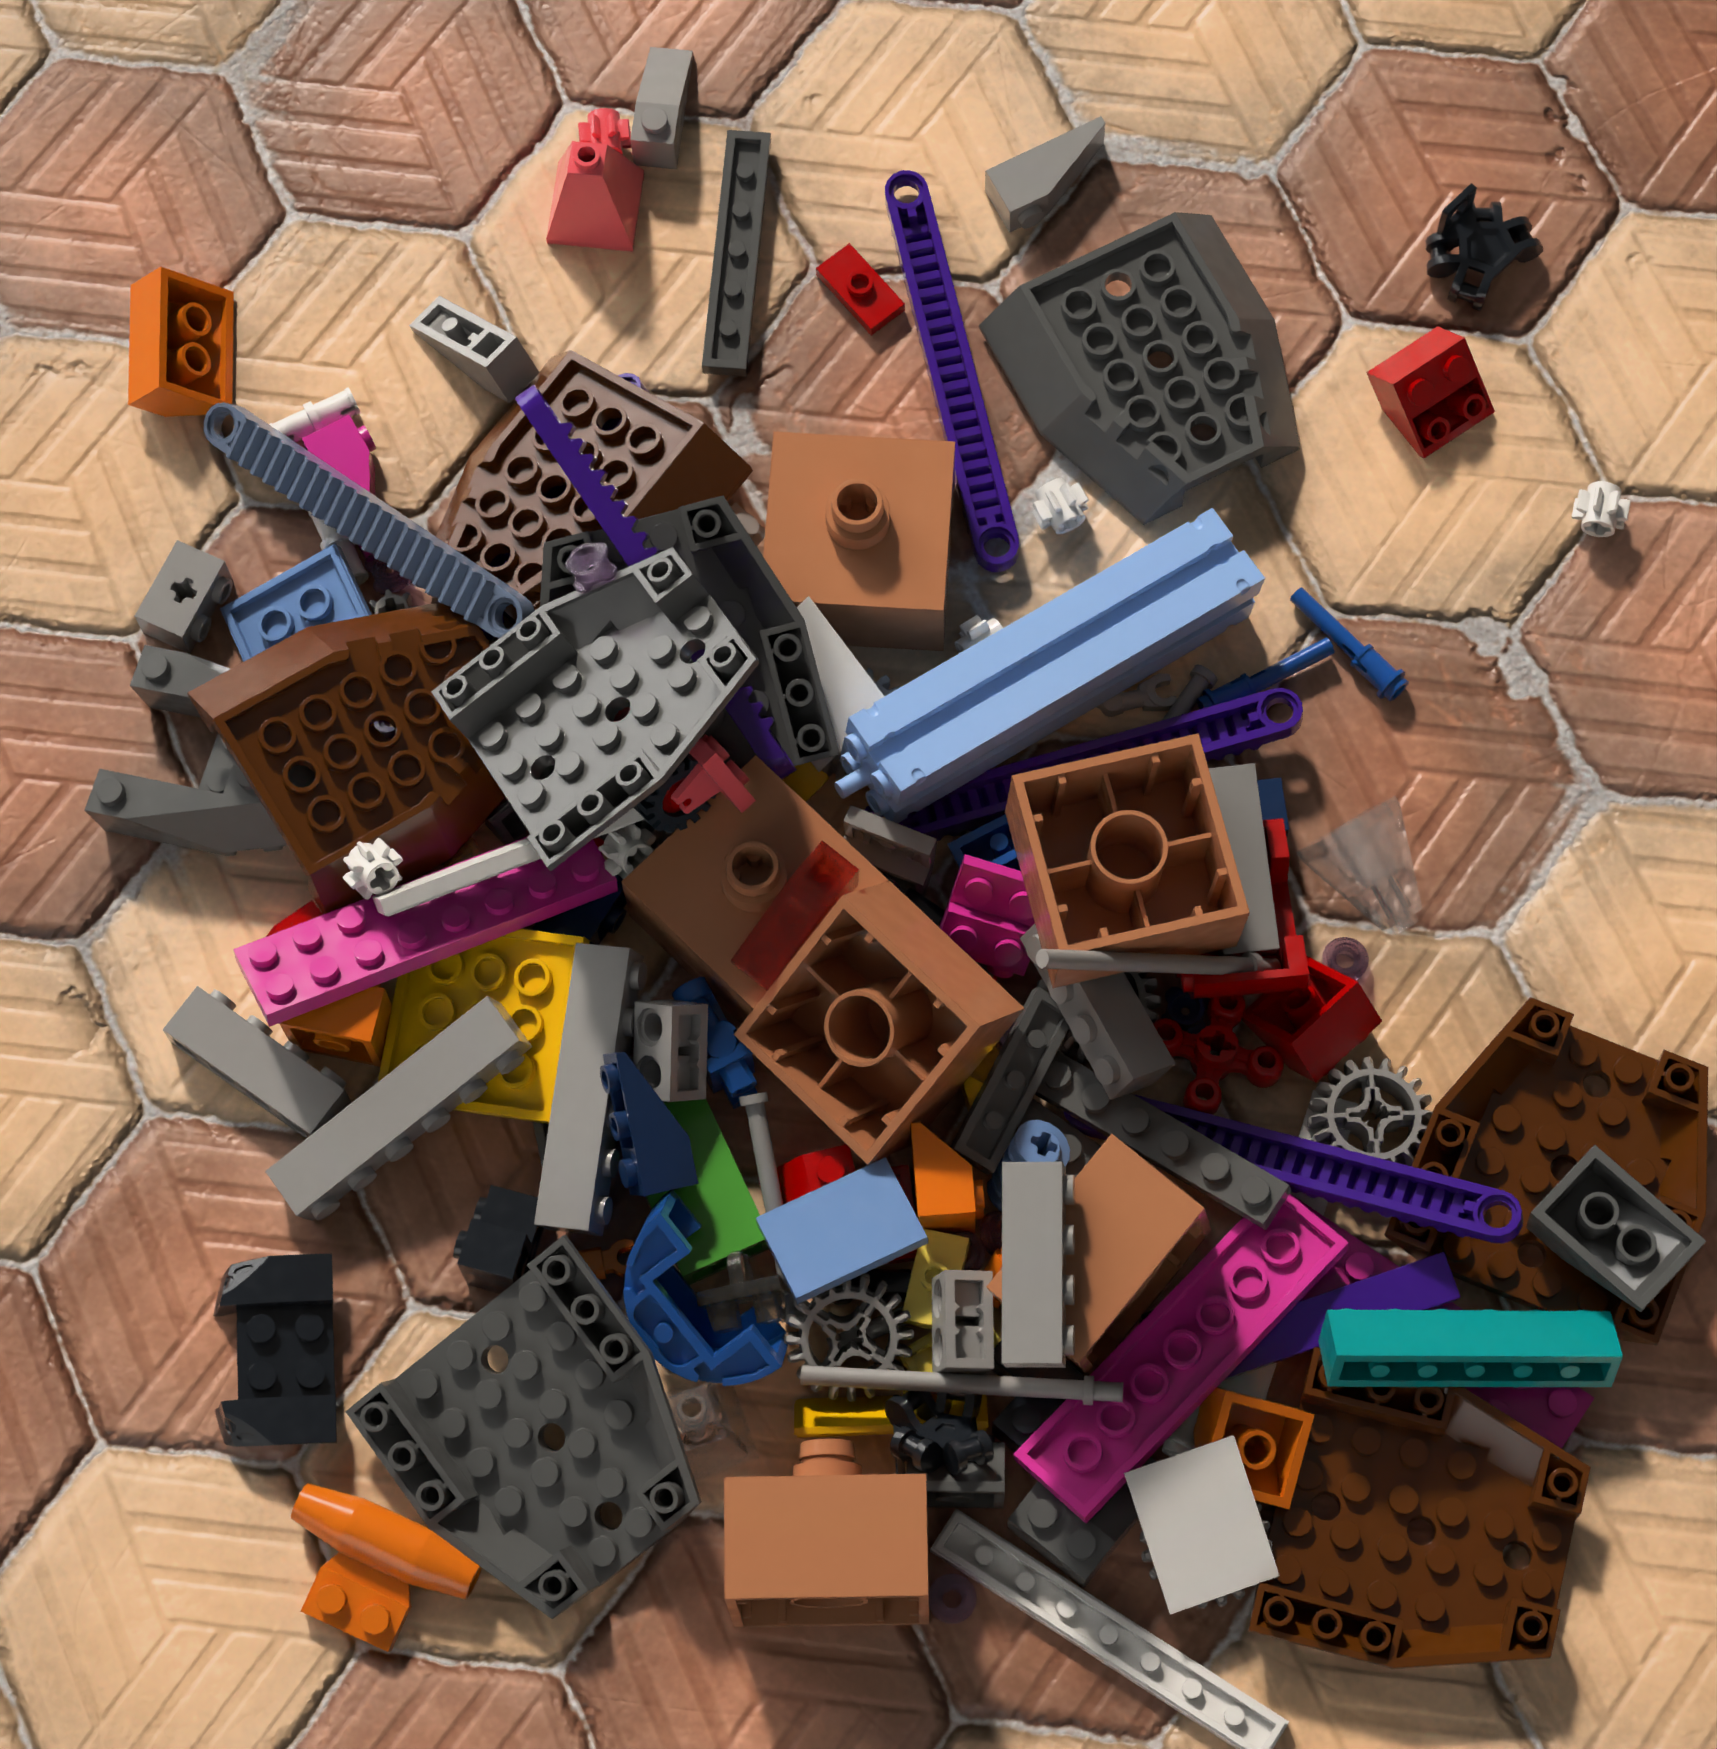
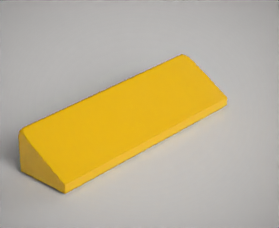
M931 1394L936 1402L937 1394ZM982 1395L980 1411L976 1419L978 1431H986V1428H988L986 1395ZM892 1396L856 1397V1400L853 1402H849L847 1397H837L835 1400L829 1398L798 1399L794 1404V1435L800 1438L894 1434L893 1425L887 1418L884 1408L885 1402ZM953 1400L949 1414L962 1416L965 1402ZM916 1416V1417L918 1418V1420L920 1421L921 1424H923L924 1422H926V1421L920 1419L918 1416Z

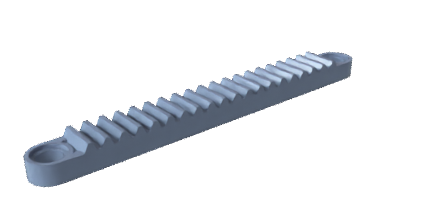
M223 402L215 404L206 413L203 423L206 439L213 446L224 452L228 459L237 461L240 467L250 470V474L262 478V482L274 486L275 491L285 494L287 499L299 503L300 508L310 511L312 516L324 520L325 525L337 529V533L348 537L350 542L362 546L361 549L375 555V559L387 563V567L400 572V576L412 580L413 585L425 589V593L437 597L438 602L450 606L451 611L463 615V619L478 625L494 637L501 638L512 629H507L502 621V615L507 606L512 604L517 611V620L513 627L535 611L532 603L521 593L244 407ZM230 414L234 420V428L232 433L225 438L222 433V422Z

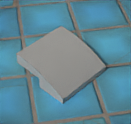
M850 805L843 821L844 839L878 871L892 878L900 887L906 891L911 887L922 896H925L933 870L937 839Z

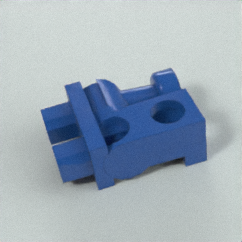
M705 977L692 979L678 987L672 993V997L674 1000L708 1004L707 1083L713 1094L723 1089L733 1109L740 1107L739 1097L758 1093L755 1088L757 1082L753 1076V1073H755L753 1053L742 1042L739 1043L738 1038L733 1035L737 1029L732 1023L727 1021Z

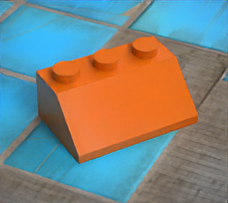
M162 266L131 284L128 405L164 417L206 415L209 409L217 403L232 404L233 291Z

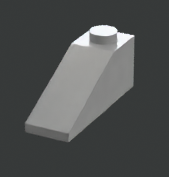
M650 47L636 100L630 139L633 162L637 166L677 169L693 51Z
M1102 116L985 171V192L1009 233L1021 227L1024 229L1031 228L1038 224L1044 216L1048 215L1104 145L1105 121Z
M438 296L409 325L413 332L483 389L509 403L540 373L516 336L441 296Z

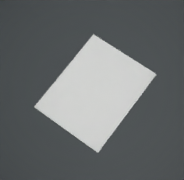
M808 596L797 609L806 623L840 752L844 737L848 736L845 733L848 718L862 709H870L874 702L885 696ZM835 756L812 761V764L820 772Z
M1234 1435L1124 1473L1170 1615L1280 1576Z

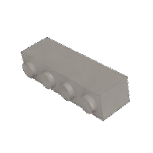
M1255 763L1209 768L1250 912L1237 946L1218 950V955L1240 957L1246 952L1258 953L1261 957L1276 955L1280 946Z
M1034 924L1020 938L1028 957L1036 966L1049 990L1050 996L1059 1007L1072 1031L1073 1037L1082 1048L1094 1070L1096 1078L1102 1084L1110 1100L1153 1085L1175 1065L1172 1056L1124 972L1052 988L1048 970L1041 969L1036 964V953L1042 949L1036 925Z
M197 986L163 1028L164 1033L173 1045L306 1139L351 1103L344 1089L347 1083L339 1075L327 1067H324L319 1072L307 1063L310 1057L302 1049L290 1041H287L282 1046L270 1037L273 1031L264 1022L253 1015H250L245 1020L233 1011L236 1007L235 1003L216 989L211 994H208Z
M1002 1162V1364L1005 1367L1066 1368V1355H1075L1074 1325H1066V1305L1075 1304V1276L1066 1275V1255L1075 1254V1226L1066 1225V1205L1075 1204L1074 1175H1066V1167L1063 1162Z

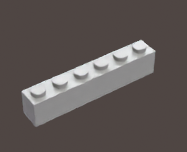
M576 943L534 1221V1225L548 1230L603 1236L604 1225H608L612 1217L613 1201L609 1197L611 1178L616 1177L619 1170L620 1155L616 1149L617 1141L612 1135L609 1122L610 1113L614 1112L610 1093L607 1094L603 1089L600 1067L605 1065L603 1054L613 1052H626L633 1062L630 1048L632 1037H634L635 1001L638 1000L639 990H643L646 984L647 966L643 962L644 956L631 948Z
M486 996L265 1172L296 1216L311 1221L315 1218L316 1220L324 1219L340 1206L338 1200L349 1191H358L369 1185L377 1176L375 1171L387 1161L394 1162L407 1155L414 1147L412 1142L425 1131L431 1133L445 1125L451 1117L449 1112L462 1102L467 1104L479 1098L487 1090V1082L499 1073L507 1074L517 1068L525 1059L523 1054L533 1046L500 1002Z

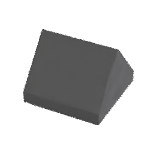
M508 799L496 808L485 821V825L504 845L530 835Z

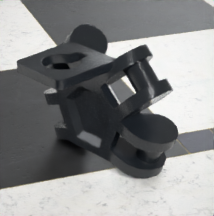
M1471 183L1443 209L1437 232L1428 236L1425 240L1426 251L1431 253V260L1427 263V275L1433 278H1445L1457 272L1447 300L1456 303L1459 298L1473 303L1472 309L1481 311L1492 281L1514 260L1525 263L1538 257L1543 252V246L1539 239L1532 238L1530 234L1532 225L1527 217L1519 216L1503 222L1501 202H1491L1489 208H1475L1474 198L1477 187ZM1459 246V254H1448V252ZM1468 269L1484 274L1480 287L1464 282Z
M903 1390L902 1396L893 1395L885 1402L884 1408L887 1418L893 1425L894 1435L890 1442V1451L895 1457L896 1474H906L905 1461L910 1459L913 1460L914 1467L924 1473H931L944 1464L954 1475L965 1472L968 1461L974 1460L979 1465L991 1462L994 1457L992 1442L984 1430L978 1431L976 1423L982 1395L937 1392L935 1402L930 1392ZM953 1400L965 1402L962 1416L949 1414ZM916 1416H918L920 1419H922V1420H924V1421H926V1422H924L923 1424H921L920 1421L918 1420V1418H917Z

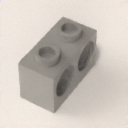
M672 999L635 1001L633 1063L662 1101L675 1102L706 1099L708 1004Z
M944 1270L932 1278V1372L982 1375L994 1369L993 1295L986 1288L993 1279V1271Z

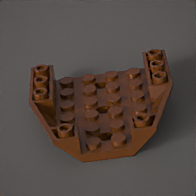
M572 350L551 357L540 373L526 387L528 389L535 385L560 422H570L576 427L572 439L582 438L585 440L587 445L582 454H593L597 458L592 469H603L608 475L603 485H614L617 487L618 492L614 497V501L624 500L629 505L624 513L625 517L635 516L638 519H642L719 496H724L728 502L753 472L751 466L704 422ZM515 401L470 455L436 537L521 593L532 603L534 610H537L540 607L544 542L603 528L530 423L517 401ZM622 419L617 428L610 431L602 430L604 423L608 420ZM566 486V490L561 496L553 499L546 498L547 493L553 487ZM510 553V558L504 565L499 567L490 566L491 561L497 555ZM510 604L505 608L503 616L508 618L513 626L517 620V611Z
M440 602L306 627L187 693L209 731L213 733L217 730L308 877V891L323 915L365 899L343 879V876L350 872L343 859L348 857L350 851L357 846V842L374 844L377 838H381L390 849L393 848L402 857L403 861L396 866L399 874L403 877L402 880L397 882L395 886L397 887L420 878L450 861L506 798L469 740L449 720L431 692L491 645L478 625L463 619V615L451 611L450 606ZM379 720L387 721L394 727L395 736L387 742L376 741L369 733L370 725ZM298 765L307 766L313 771L315 780L307 787H297L290 782L288 772Z
M1530 997L1435 1105L1412 1163V1167L1504 1190L1512 1194L1519 1201L1522 1209L1523 1227L1521 1231L1511 1241L1502 1244L1491 1243L1468 1236L1458 1237L1449 1231L1439 1232L1430 1226L1426 1228L1420 1227L1412 1221L1405 1223L1391 1216L1384 1236L1416 1260L1444 1252L1453 1277L1534 1310L1611 1311L1618 1340L1657 1346L1687 1264L1649 1305L1640 1312L1562 1260L1530 1232L1526 1225L1533 1209L1560 1182L1551 1173V1163L1564 1159L1575 1166L1596 1145L1699 1234L1706 1216L1708 1067L1667 1050H1663L1658 1060L1571 1026L1573 1013ZM1593 1075L1603 1078L1608 1085V1094L1600 1098L1590 1096L1584 1090L1583 1080ZM1496 1205L1487 1210L1484 1221L1493 1228H1502L1511 1221L1512 1212L1505 1206ZM1526 1244L1537 1246L1543 1253V1264L1536 1268L1523 1265L1518 1258V1249Z
M1314 1347L1298 1409L1314 1414V1419L1290 1509L1275 1506L1268 1539L1272 1541L1271 1551L1280 1576L1257 1584L1248 1632L1390 1669L1551 1658L1561 1609H1557L1564 1571L1575 1520L1582 1512L1591 1467L1464 1387H1328L1320 1348ZM1319 1495L1333 1497L1339 1506L1338 1516L1332 1520L1319 1519L1312 1510L1313 1499ZM1416 1519L1427 1521L1434 1531L1433 1541L1426 1545H1418L1412 1542L1407 1534V1526L1411 1521ZM1509 1544L1523 1546L1529 1554L1528 1566L1521 1570H1514L1508 1567L1503 1560L1504 1547Z

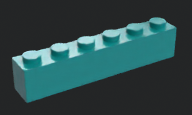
M1345 1308L1327 1310L1318 1340L1328 1387H1612L1623 1358L1611 1311H1542L1537 1309L1529 1311H1496L1493 1309L1354 1310Z

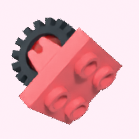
M705 734L699 739L669 779L633 808L655 830L661 832L664 829L667 833H673L675 825L681 831L688 828L687 820L691 819L696 823L701 819L697 813L701 809L707 812L711 807L707 800L710 798L715 799L719 792L741 813L756 800L744 787L750 779L732 760L725 764L724 761L730 755L711 735L708 737Z

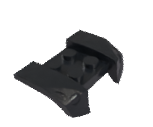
M332 1253L267 1256L232 1264L222 1277L213 1316H225L233 1313L237 1315L238 1400L221 1401L219 1407L215 1409L224 1443L234 1447L337 1443Z

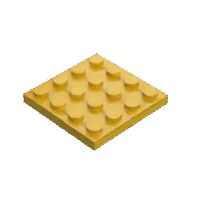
M519 929L397 977L378 1082L482 999L489 996L504 1006L533 1047L523 1054L525 1059L517 1068L507 1074L499 1073L487 1082L488 1088L479 1098L467 1104L462 1102L453 1110L549 1124L576 943L589 944L590 940L581 936Z

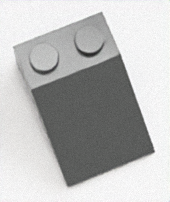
M1596 1145L1583 1156L1533 1209L1526 1225L1530 1232L1562 1260L1640 1312L1649 1305L1706 1243L1704 1238Z
M1150 1457L1141 1467L1157 1461ZM1037 1482L1008 1518L1007 1528L1084 1589L1139 1518L1127 1482L1087 1523H1084L1040 1482Z

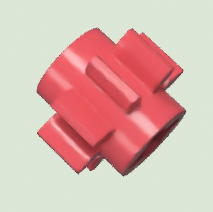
M595 109L588 114V123H578L579 142L607 144L622 155V148H631L629 119L620 120L619 112L614 109Z

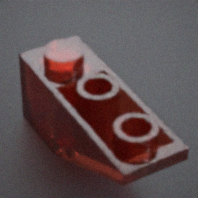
M822 840L790 877L732 957L731 963L768 991L840 897L856 889L859 882V869Z

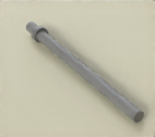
M1040 949L1035 957L1036 964L1041 969L1207 975L1281 969L1278 959L1262 958L1258 953L1246 952L1240 957Z
M802 1365L801 1385L1083 1400V1405H1093V1401L1123 1402V1382L1094 1381V1376L1084 1375V1380L807 1365Z

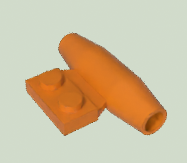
M307 1483L300 1492L291 1513L292 1520L338 1551L334 1557L320 1567L300 1612L386 1652L392 1651L412 1607L410 1585L467 1600L482 1571V1567L428 1527L365 1498Z

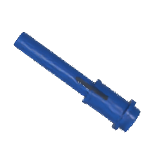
M1299 588L1291 596L1290 601L1352 659L1350 666L1356 669L1378 690L1377 696L1380 699L1385 697L1391 702L1405 690L1409 684V681L1404 678L1405 672L1402 669L1397 671L1371 644L1364 646L1304 588Z
M1326 637L1250 677L1243 673L1240 677L1213 691L1207 688L1202 691L1203 696L1197 698L1198 707L1203 709L1256 694L1334 654V647Z

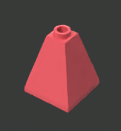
M572 141L558 162L546 237L547 243L633 252L645 175L644 170L607 144Z

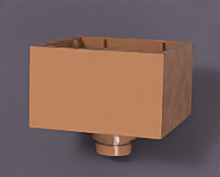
M773 431L763 557L795 606L798 607L809 596L846 646L944 651L955 492V441Z
M1199 733L1012 775L1005 814L1042 949L1201 955L1237 946L1250 912ZM1047 969L1052 988L1123 973V971Z
M756 755L741 769L750 779L744 787L756 800L749 808L741 813L721 792L717 793L715 799L710 798L707 800L711 805L709 810L706 812L701 809L697 813L701 819L696 823L691 819L687 820L688 828L674 831L621 881L629 916L694 979L705 977L715 999L741 1024L842 895L888 882V879Z
M891 881L842 895L733 1035L869 1165L911 1146V1123L921 1122L927 1128L1025 1008Z
M1112 1133L1075 1177V1204L1066 1205V1225L1075 1226V1254L1066 1255V1275L1075 1276V1304L1066 1305V1325H1074L1075 1355H1066V1358L1087 1376L1118 1347L1140 1320L1141 1315L1148 1310L1212 1231L1205 1208ZM1002 1268L986 1286L1001 1305Z
M814 1439L800 1444L799 1461L802 1463L793 1466V1476L724 1477V1599L734 1628L929 1624L926 1474L862 1475V1465L853 1462L856 1460L854 1442L844 1439Z

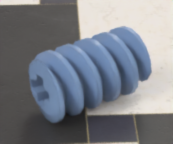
M1030 1120L1020 1125L995 1172L992 1174V1178L987 1182V1193L990 1201L999 1211L1002 1212V1162H1063L1066 1167L1070 1160V1147L1067 1138L1057 1127L1041 1120Z

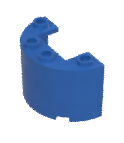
M669 1190L649 1213L628 1257L623 1294L629 1322L651 1350L654 1359L663 1367L685 1379L694 1382L700 1380L710 1383H722V1386H732L749 1383L773 1373L782 1367L788 1344L784 1343V1334L787 1332L765 1304L760 1300L723 1328L675 1268L674 1264L689 1254L693 1248L686 1238L700 1229L702 1225L674 1190Z

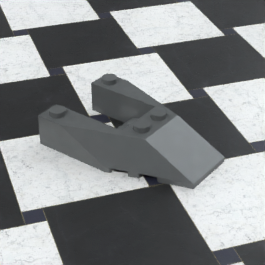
M144 645L130 687L150 708L201 718L187 693L230 670V668L188 653ZM219 734L215 740L198 789L99 769L84 810L108 832L223 856H234L237 854V851L263 849L264 852L282 850L283 846H288ZM298 765L288 772L290 782L297 787H307L315 780L313 771L307 766Z

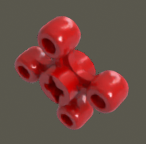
M1243 995L1210 998L1207 1005V1016L1210 1025L1206 1026L1198 1034H1189L1182 1031L1181 1026L1176 1021L1168 1018L1158 1019L1153 1023L1160 1037L1169 1040L1162 1041L1172 1058L1180 1056L1188 1059L1191 1062L1193 1072L1196 1074V1078L1188 1084L1184 1092L1183 1105L1185 1108L1214 1115L1222 1101L1219 1081L1223 1080L1231 1072L1246 1075L1249 1082L1259 1088L1271 1087L1279 1081L1284 1069V1060L1278 1050L1270 1046L1246 1050L1238 1045L1236 1034L1232 1031L1240 1023L1245 1013ZM1211 1050L1218 1052V1056L1210 1054ZM1198 1096L1204 1097V1098H1206L1207 1100H1202V1099L1198 1098Z

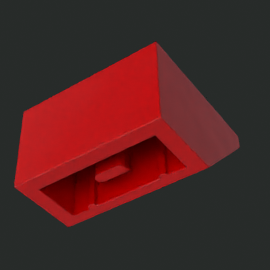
M1438 326L1366 372L1382 410L1422 458H1426L1495 412L1465 337Z

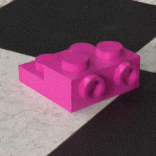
M965 854L939 928L975 962L987 965L988 971L993 975L1001 978H1009L1013 973L1024 976L1030 958L1020 938L1035 922L1022 873L1019 870Z

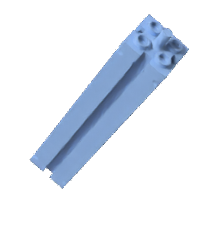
M1211 508L1200 514L1194 522H1186L874 702L870 709H862L850 716L845 732L848 736L844 737L840 762L847 776L834 783L835 789L839 796L844 799L863 787L868 786L870 791L866 792V799L873 812L877 816L884 815L886 819L899 823L905 820L909 813L922 810L1226 631L1229 625L1235 626L1247 619L1255 604L1253 597L1259 594L1265 577L1245 550L1240 553L1231 542L1233 534L1215 510Z

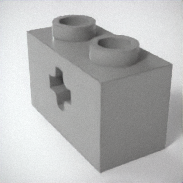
M177 540L135 614L142 632L190 654L195 644L202 642L206 638L212 622L210 617L217 605L223 604L230 595L233 582L225 561Z

